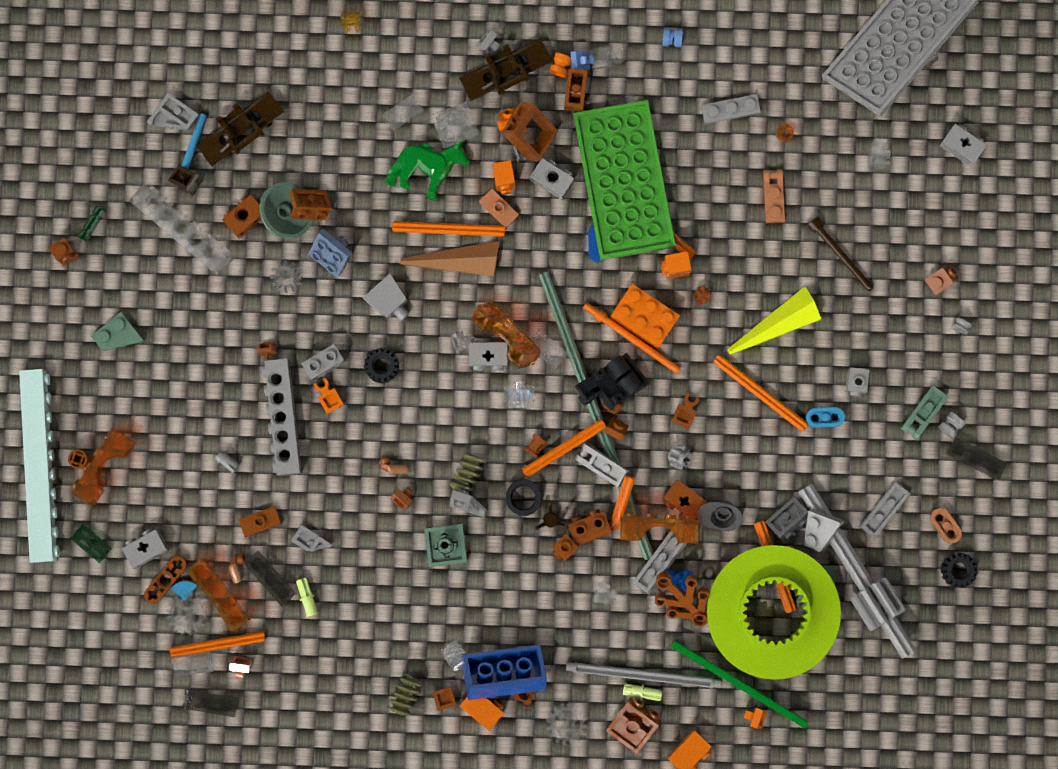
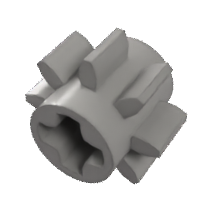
M679 444L677 448H672L668 453V460L671 462L670 466L680 470L683 469V466H689L692 461V455L689 453L690 449Z

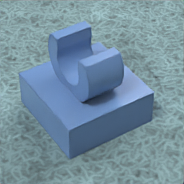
M589 51L570 52L571 69L590 70V64H594V56H589Z

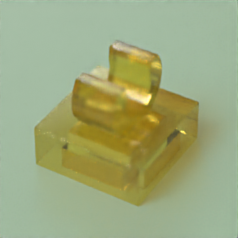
M360 12L341 14V26H345V33L349 32V26H354L355 31H359Z

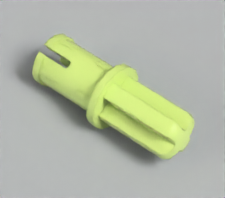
M307 578L297 580L296 583L301 596L300 601L303 602L306 617L318 614L313 599L315 595H312Z
M625 683L623 695L637 697L640 700L644 698L660 701L662 690L644 687L643 684L638 686Z

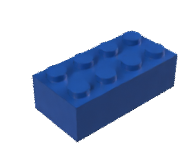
M540 645L463 655L462 669L468 700L546 689L547 677Z

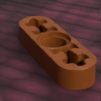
M173 557L144 592V598L148 603L155 604L160 602L186 571L188 563L184 557ZM181 560L182 569L177 568L174 571V573L177 574V576L175 577L174 574L167 571V569L169 568L170 570H173L176 566L174 562H179ZM164 574H168L171 577V582L167 586L161 583V577ZM156 583L159 587L165 589L163 592L162 590H159L156 593V595L158 596L157 599H150L151 594L149 592L156 591V589L158 588L157 586H155Z

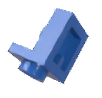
M671 569L667 570L672 577V582L681 592H685L687 589L686 577L693 575L694 572L689 570L680 572Z

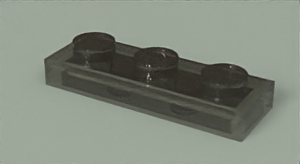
M954 437L946 452V455L999 481L1007 465L1006 462L957 437Z
M257 551L244 563L281 607L297 594L260 551Z

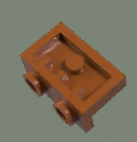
M291 189L289 193L293 205V210L290 214L292 219L326 220L332 209L328 193L325 190Z

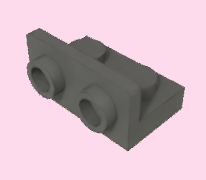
M793 497L765 523L779 537L781 542L785 544L787 541H791L798 531L806 528L808 511Z

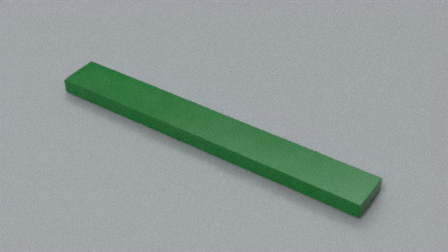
M673 641L670 645L671 648L804 729L807 727L808 721L677 641Z

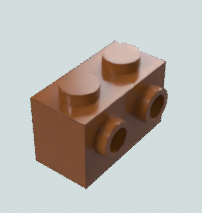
M597 509L589 512V517L582 519L579 516L570 520L571 524H568L569 530L577 546L612 533L604 511L600 512Z

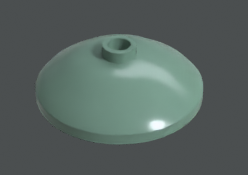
M280 182L269 187L263 193L259 205L260 216L265 227L272 234L284 239H293L303 235L310 228L313 221L291 218L290 214L293 210V205L289 193L291 189L302 188L289 182Z

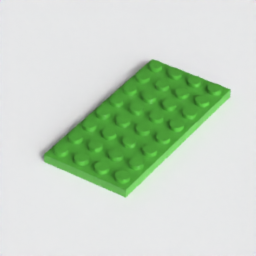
M648 100L573 113L600 261L675 248V239Z

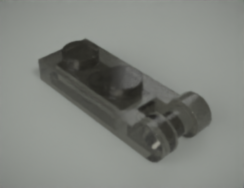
M185 689L184 695H186V699L182 705L183 709L236 717L238 697ZM194 697H199L197 704H193Z

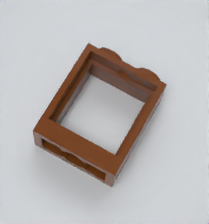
M527 102L519 103L502 131L503 135L527 160L539 162L544 157L545 152L558 132L534 103ZM531 118L542 129L533 146L521 135Z

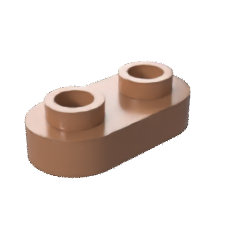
M944 508L933 510L930 514V522L941 538L947 543L958 542L962 532L949 512ZM938 514L942 515L943 518L940 522L936 519ZM949 530H952L954 532L953 537L948 536L947 533Z

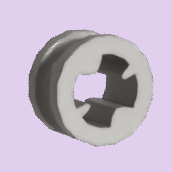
M957 317L956 324H953L952 327L963 334H968L967 330L972 325Z

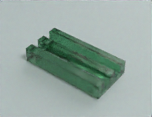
M81 524L80 528L70 538L98 563H101L113 549L84 524ZM82 531H86L91 537H93L97 542H99L103 547H105L106 550L103 551L102 549H100L89 538H87L82 533ZM77 537H81L92 548H94L98 553H100L101 556H97L86 545H84L80 540H78Z

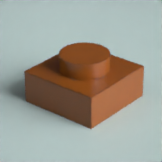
M612 417L605 433L622 441L629 426L624 424L623 421Z
M451 686L432 692L438 711L457 705Z

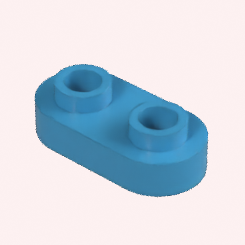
M837 407L813 408L807 412L805 419L808 425L813 428L837 427L844 422L845 415ZM832 414L837 415L838 419L836 421L831 419ZM812 415L818 416L817 422L812 420Z

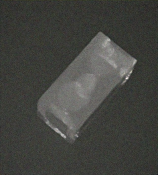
M539 329L526 343L529 349L555 370L568 357V353Z

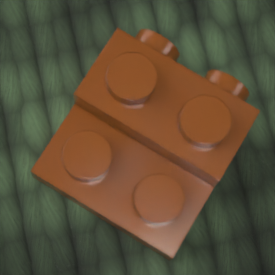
M630 697L607 727L606 732L638 754L662 720L659 719L660 715L656 711H649L643 707L644 703L640 699H632Z

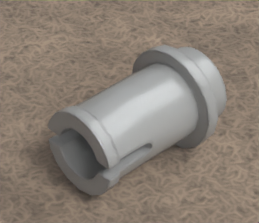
M221 450L215 460H217V464H222L233 474L240 463L231 458L227 451Z

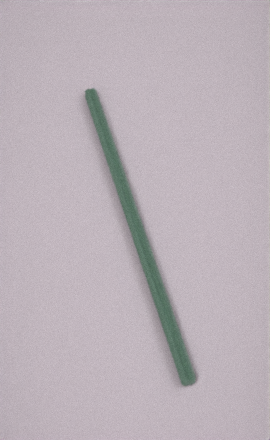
M543 272L539 274V278L577 380L580 383L588 377L549 272ZM595 398L587 404L593 423L600 419L603 420ZM606 429L598 433L605 455L619 463L609 434L605 433ZM630 494L626 512L645 560H648L652 557L653 551L633 497Z

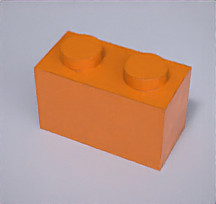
M511 160L492 163L497 193L501 192L502 195L512 193V190H516Z
M688 251L665 255L664 260L661 261L662 275H666L667 280L690 275L691 265Z
M467 696L460 705L464 711L488 731L493 728L505 713L502 710L504 708L503 705L497 700L492 702L489 698L468 700Z
M693 729L667 759L678 769H696L698 767L696 763L701 758L705 760L710 755L711 751L709 749L712 746Z

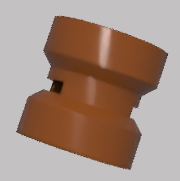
M73 450L68 456V462L71 467L83 470L90 465L91 457L85 451Z

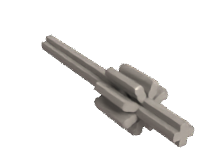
M813 484L799 491V495L809 510L815 509L832 516ZM839 527L835 532V536L829 540V543L860 591L851 597V602L870 631L882 626L901 658L907 657L917 650L896 616L906 610L905 606L886 577L874 583Z

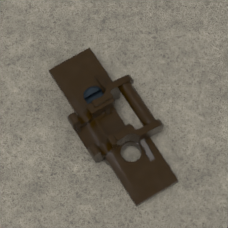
M541 38L511 52L509 45L506 44L503 46V51L493 56L489 53L484 55L488 64L459 78L470 102L494 90H497L500 95L502 91L524 80L526 82L529 81L528 73L551 63L552 60ZM515 71H521V74L498 85L497 80ZM487 73L493 75L492 82L486 83L483 80L484 75Z
M269 91L245 109H242L236 103L232 106L234 111L224 118L221 116L216 118L221 127L196 145L211 166H214L232 151H235L237 155L240 154V151L260 135H265L262 130L265 126L284 113ZM253 126L256 128V130H254L252 133L246 136L239 143H234V140H236L250 128H252ZM224 135H228L227 145H222L220 142L221 137Z

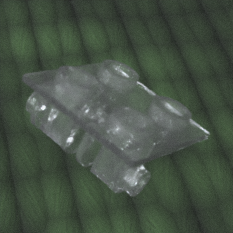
M466 102L431 115L443 148L479 135Z

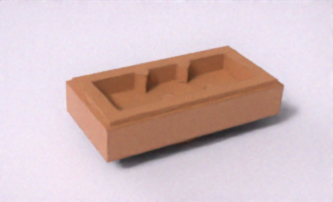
M493 189L479 201L502 226H505V229L519 216Z

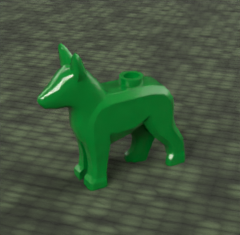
M463 137L442 152L434 151L432 146L424 143L421 146L411 145L403 149L397 161L390 168L385 184L395 187L396 180L400 177V187L409 190V178L419 167L424 174L431 178L426 195L428 196L427 199L436 202L437 190L449 175L453 165L468 166L470 164L462 148L464 143Z

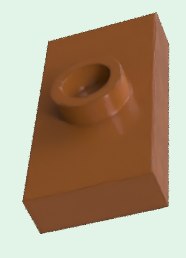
M276 506L238 519L244 537L282 524Z

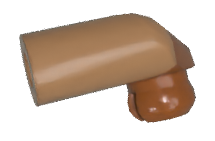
M381 458L380 468L391 474H407V465L390 464V458Z
M236 554L231 559L229 572L233 583H239L243 580L239 571L240 564L245 563V556L243 554Z

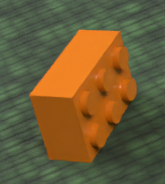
M632 284L610 318L658 350L680 315Z

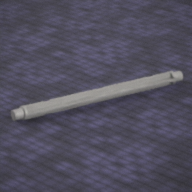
M577 662L566 663V671H572L573 673L709 687L710 689L721 687V679H714V677L689 676Z

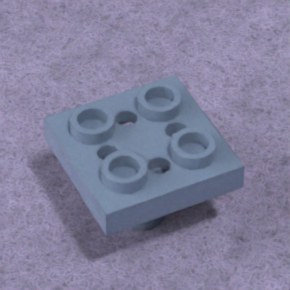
M322 229L317 234L308 255L326 268L329 273L338 278L342 274L352 252L346 248L348 245L346 238L341 242L344 236H339L336 240Z

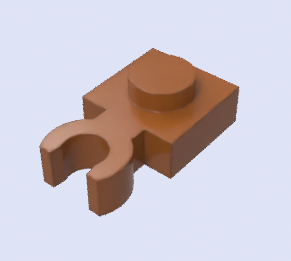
M687 393L684 397L685 405H678L671 421L686 429L690 428L697 412L692 407L696 406L699 402V397H696L695 402H689L688 397L690 393Z

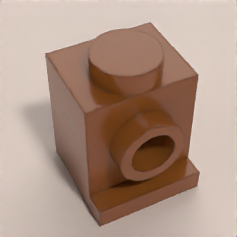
M62 238L48 248L63 267L79 257L70 241L66 238Z

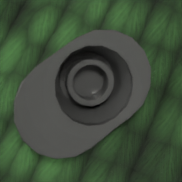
M724 500L703 504L698 509L696 515L698 522L702 526L721 531H733L742 523L741 511L732 503Z

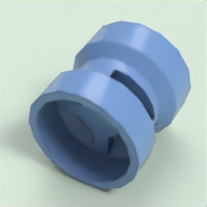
M664 27L662 46L674 45L681 48L683 29L671 30L669 27Z

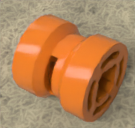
M555 53L554 64L550 66L549 72L566 78L568 74L567 68L571 66V57L562 53Z

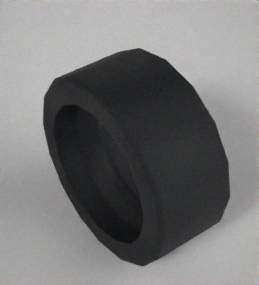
M520 479L508 487L506 503L513 513L519 516H528L539 509L542 502V494L540 488L534 482L528 479ZM527 486L534 491L535 501L530 508L520 509L514 504L512 497L517 488Z

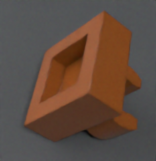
M407 487L402 492L398 488L390 500L405 512L412 503L410 496L414 491Z

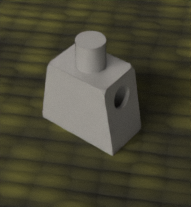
M388 274L363 297L366 303L387 319L395 315L400 321H403L409 315L403 308L408 301L391 274Z

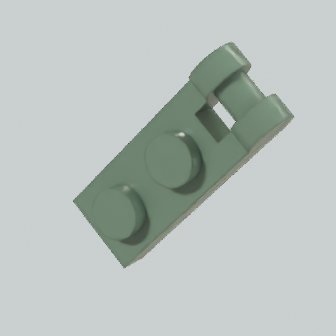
M932 385L900 429L904 432L908 431L912 434L911 437L917 440L949 396ZM914 420L920 424L917 429L911 425Z

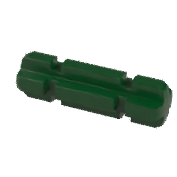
M98 206L92 211L93 215H90L84 224L83 231L81 230L78 234V237L85 242L88 241L90 233H93L100 222L99 218H102L105 214V211Z

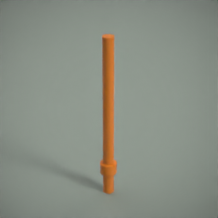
M586 302L583 309L592 314L595 320L600 323L602 321L676 374L680 370L678 365L606 316L607 313L603 310H598Z

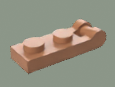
M776 169L773 172L763 170L765 224L785 223L783 170ZM770 179H776V184H770Z

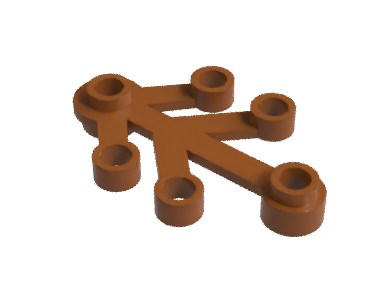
M660 572L656 577L657 587L668 589L677 599L667 598L665 594L658 593L655 596V604L657 606H669L667 608V616L671 619H691L696 626L706 625L707 610H705L706 601L709 598V589L706 587L698 589L699 603L698 607H696L692 603L694 589L697 586V577L695 575H688L686 577L687 589L686 595H684L672 582V577L668 572ZM678 607L686 608L688 611H680Z

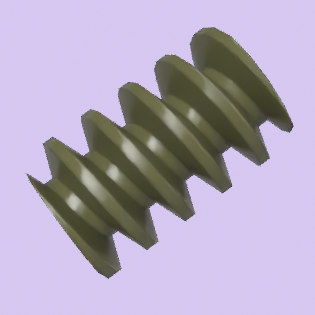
M463 454L462 457L466 462H459L463 469H456V472L459 474L453 475L456 483L450 482L449 485L456 491L458 489L466 492L473 491L474 489L470 484L477 483L473 477H480L476 470H483L480 463H486V461L471 454Z
M404 673L407 678H400L404 685H397L400 692L393 693L397 699H390L394 706L386 707L402 716L411 714L407 708H414V705L410 701H417L418 698L414 694L421 693L417 687H424V683L421 680L407 673Z

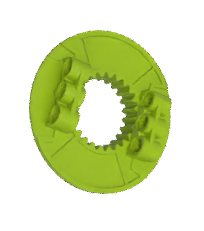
M769 545L756 547L733 558L716 577L707 603L709 631L718 650L739 670L764 679L791 678L817 665L833 646L841 620L838 592L827 571L809 555L786 546ZM773 580L775 584H780L782 581L783 586L790 584V590L796 589L795 595H801L799 601L805 604L801 609L806 611L801 616L805 621L800 622V626L796 629L795 633L791 634L789 638H784V643L777 640L776 644L771 640L766 643L764 638L759 640V635L757 634L752 635L753 629H747L750 624L744 622L747 615L743 614V611L747 610L744 603H749L747 597L753 595V590H758V585L765 586V581L768 584H772Z

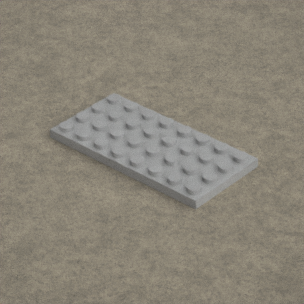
M886 0L824 72L822 78L882 117L979 1Z

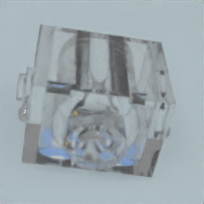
M514 381V385H505L503 400L506 402V408H533V402L536 400L533 385H525V381Z

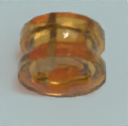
M788 124L779 126L776 131L777 139L783 143L789 142L794 134L793 128ZM783 129L785 131L787 129L789 137H781L782 132L780 130Z

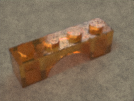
M494 301L477 305L471 320L482 332H489L499 336L508 344L509 351L506 357L518 369L534 365L541 349Z
M117 429L110 430L104 438L105 443L102 447L99 446L93 455L95 458L85 466L81 479H77L72 486L74 489L72 494L90 506H95L105 491L100 482V471L103 465L112 458H127L137 443Z
M626 513V517H621L620 540L641 541L649 529L661 526L672 531L678 543L698 544L700 541V520H696V516L684 515V519H676V515H665L664 518H657V514H645V517H637L638 513Z
M201 558L186 570L195 583L213 602L221 618L232 632L238 631L251 621L206 559Z

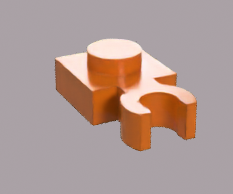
M324 378L325 386L323 388H319L317 383L314 384V387L318 392L322 393L318 399L326 413L330 414L344 406V403L335 388L329 390V382Z

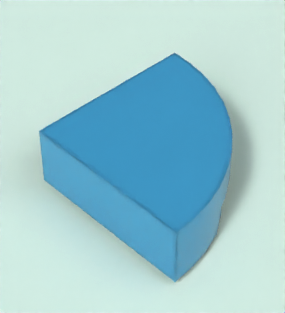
M182 581L176 583L170 589L186 601L198 585L194 582Z

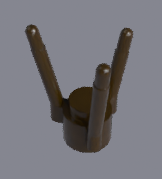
M548 502V513L545 514L543 523L537 525L535 530L545 526L553 528L556 525L568 529V525L558 521V516L552 512V503Z

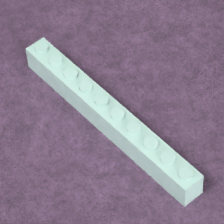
M44 369L21 370L19 374L30 563L57 561L60 550L59 546L56 545V538H58L59 532L58 527L55 526L57 508L54 507L56 489L53 488L55 470L52 469L54 451L53 449L51 450V442H53V432L50 430L52 413L49 411L51 394L48 392L47 386L50 385V375Z

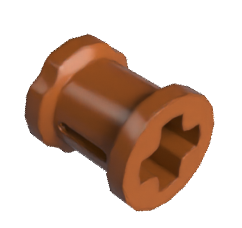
M534 433V438L523 449L537 459L541 449L547 446L548 443Z

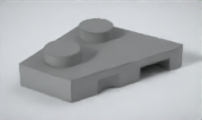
M167 93L147 123L151 126L189 131L198 119L199 114Z
M460 489L458 491L453 490L450 499L451 507L485 518L487 509L470 496L468 492Z
M815 509L809 510L804 546L818 552L823 551L829 544V540L835 536L837 529L844 524V520Z

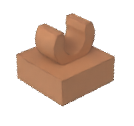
M233 656L229 670L235 671V679L242 680L245 673H249L252 667V658Z

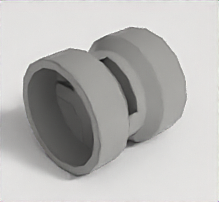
M950 412L947 420L942 422L938 428L949 438L954 439L957 431L965 426V422L959 416Z

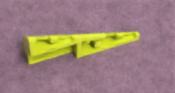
M803 287L729 347L727 349L729 355L820 321L821 317L815 301L807 288Z

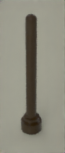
M817 216L807 225V228L814 233L817 232L867 291H872L873 285L824 230L823 221Z

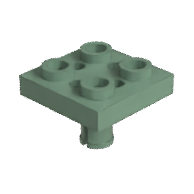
M463 524L424 529L429 567L467 563Z

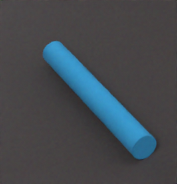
M201 113L199 115L181 165L185 169H189L207 115Z

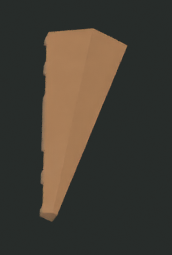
M500 241L401 258L400 265L494 277Z

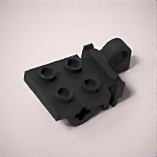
M625 353L622 356H617L605 367L600 368L598 372H594L591 376L578 383L575 388L580 393L578 399L584 406L599 396L611 411L617 404L619 405L645 388L649 382L630 356Z

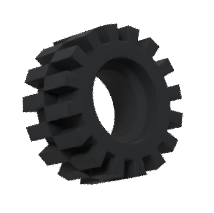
M378 348L368 353L364 361V369L370 379L378 383H388L397 376L399 361L392 351L386 348ZM381 358L389 362V368L384 373L377 372L374 367L375 362Z
M965 553L951 554L944 559V563L941 565L942 578L952 587H967L973 584L972 582L976 580V575H978V566L975 564L974 558L972 559L970 555ZM956 563L964 564L967 569L966 575L962 578H957L952 573V568Z

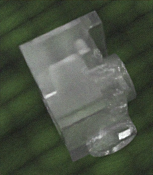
M876 139V141H872L870 144L868 167L888 169L890 166V161H887V159H890L891 148H888L886 139Z

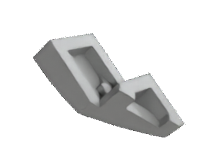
M302 524L291 539L293 543L310 552L332 546L331 543Z

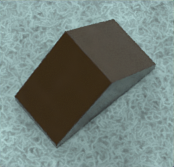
M180 165L176 167L168 179L169 182L191 196L195 194L203 182L197 174Z

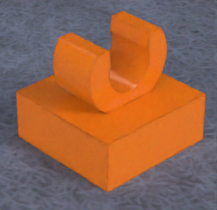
M756 708L753 713L746 710L744 718L752 720L750 727L762 730L768 711Z

